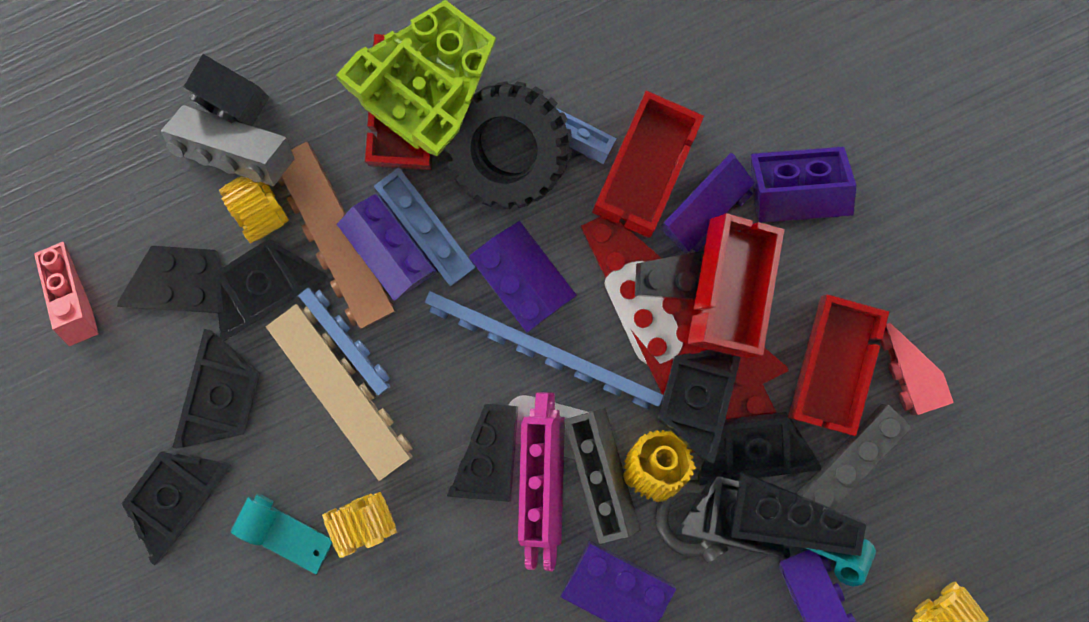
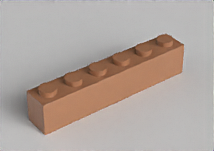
M305 142L291 149L295 160L278 182L281 186L286 184L291 193L287 200L295 214L301 213L305 224L301 225L307 239L309 242L315 240L320 252L316 253L319 263L324 270L330 269L334 280L330 281L334 292L338 298H345L349 308L345 309V313L353 327L358 325L360 329L364 330L397 313L385 288L336 225L346 212L312 146Z

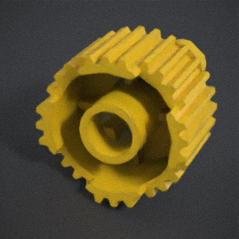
M239 176L219 189L220 194L223 196L221 199L241 228L243 227L242 233L250 244L270 234L289 221L268 184L257 183L247 177Z
M655 430L654 433L650 431L647 435L644 434L626 455L627 458L624 460L626 463L624 465L626 470L623 473L625 483L631 488L634 487L635 493L640 492L641 497L645 495L647 500L652 498L653 501L658 503L666 501L671 496H675L694 475L693 471L696 467L694 466L695 463L691 461L694 458L693 455H690L691 449H687V445L671 431L662 430L659 433L658 430Z
M381 492L362 496L340 507L338 511L335 508L322 515L339 558L356 552V548L364 545L366 548L373 547L382 543L384 538L397 533L395 523Z
M952 582L940 592L942 596L933 602L930 598L921 602L915 608L917 614L912 618L913 622L989 621L986 614L965 587L959 586L957 582Z

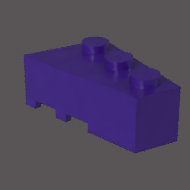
M807 550L780 561L779 568L793 602L797 605L804 622H856L852 613H845L841 602L845 601L839 584H832L828 572L832 570L827 557Z

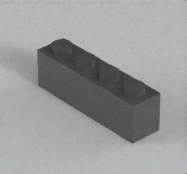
M185 105L180 107L161 130L167 143V149L173 155L195 160L205 166L210 165L222 169L229 174L235 173L257 183L262 182L274 186L295 160L287 137L237 121L230 123L217 115Z
M881 404L861 424L857 435H851L821 466V470H818L796 494L835 509L904 437L912 426L890 405Z
M606 408L564 419L599 544L626 538L641 531L629 488L623 477L624 471Z

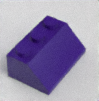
M845 147L755 153L750 155L752 179L755 182L753 185V197L758 222L807 220L854 215L857 185Z
M730 153L666 219L659 229L686 254L691 249L698 252L706 244V234L710 219L726 213L729 214L728 211L735 203L741 207L753 195L749 189L755 182L736 156Z
M374 194L354 205L336 224L394 301L439 272L382 196Z
M520 220L491 238L468 256L526 333L530 332L577 296Z
M589 540L560 597L606 622H659L676 588L665 579Z

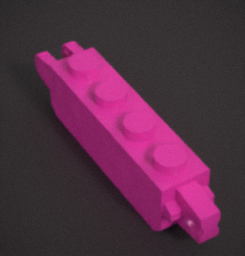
M549 392L536 393L535 409H530V415L524 417L521 423L518 541L520 546H525L524 558L526 569H536L538 547H543L545 571L553 572L556 568L557 546L562 544L565 417H560V411L555 410V393Z

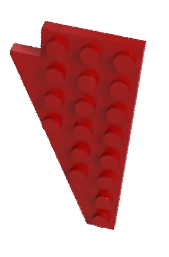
M600 216L580 226L605 279L611 272L621 270L625 264L662 259L628 228H625L620 221L616 224ZM627 280L620 286V294L623 298L633 299L636 297L634 281ZM664 298L662 302L663 310L673 315L678 326L676 336L679 341L683 342L678 355L695 354L709 350L688 344L692 317L700 312L694 310L695 300ZM640 309L634 314V323L638 327L646 328L651 325L653 316L649 310ZM632 331L658 389L664 395L673 358L660 364L654 356H661L666 352V342L662 338L656 337L651 339L646 347ZM765 347L763 356L741 357L726 419L777 413L763 384L788 372L789 369Z

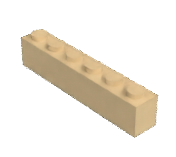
M295 304L265 327L376 478L381 481L413 457L409 452L413 447L402 433L399 436L396 435L391 428L394 421L384 408L377 409L371 401L375 398L373 392L366 383L363 382L360 385L353 376L356 373L355 368L346 357L340 359L334 350L338 347L336 342L327 331L323 334L315 325L318 320L307 306L303 308L301 305Z

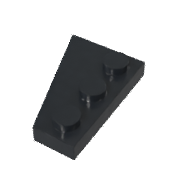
M484 405L471 436L468 449L461 460L458 473L447 494L448 497L503 502L511 501L518 406Z

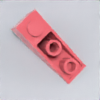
M61 242L35 253L34 256L52 329L69 347L98 335L92 307L66 244Z
M886 323L883 338L879 341L883 350H888L892 361L888 364L893 379L895 381L898 380L902 392L899 393V398L904 410H909L910 415H920L954 403L944 373L891 323Z

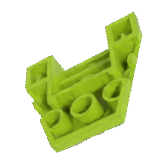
M447 0L411 19V24L397 33L391 31L384 35L385 40L369 49L365 46L358 50L336 74L337 79L350 93L359 99L360 104L368 112L413 147L418 149L421 147L426 152L438 156L459 132L496 42V37Z

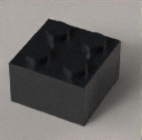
M202 54L183 86L191 93L189 99L195 102L196 105L210 113L217 109L216 115L230 123L237 121L253 126L269 99V96L258 85L205 54Z

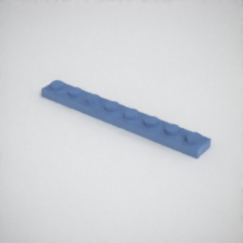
M429 291L424 302L431 306L429 312L446 319L448 314L460 319L458 325L473 332L476 331L477 327L489 331L487 338L502 345L505 344L506 340L518 344L516 351L533 358L535 352L547 357L545 364L561 371L564 365L576 370L574 377L590 384L593 378L605 383L603 390L619 397L622 391L634 396L633 403L648 410L651 404L659 407L664 396Z

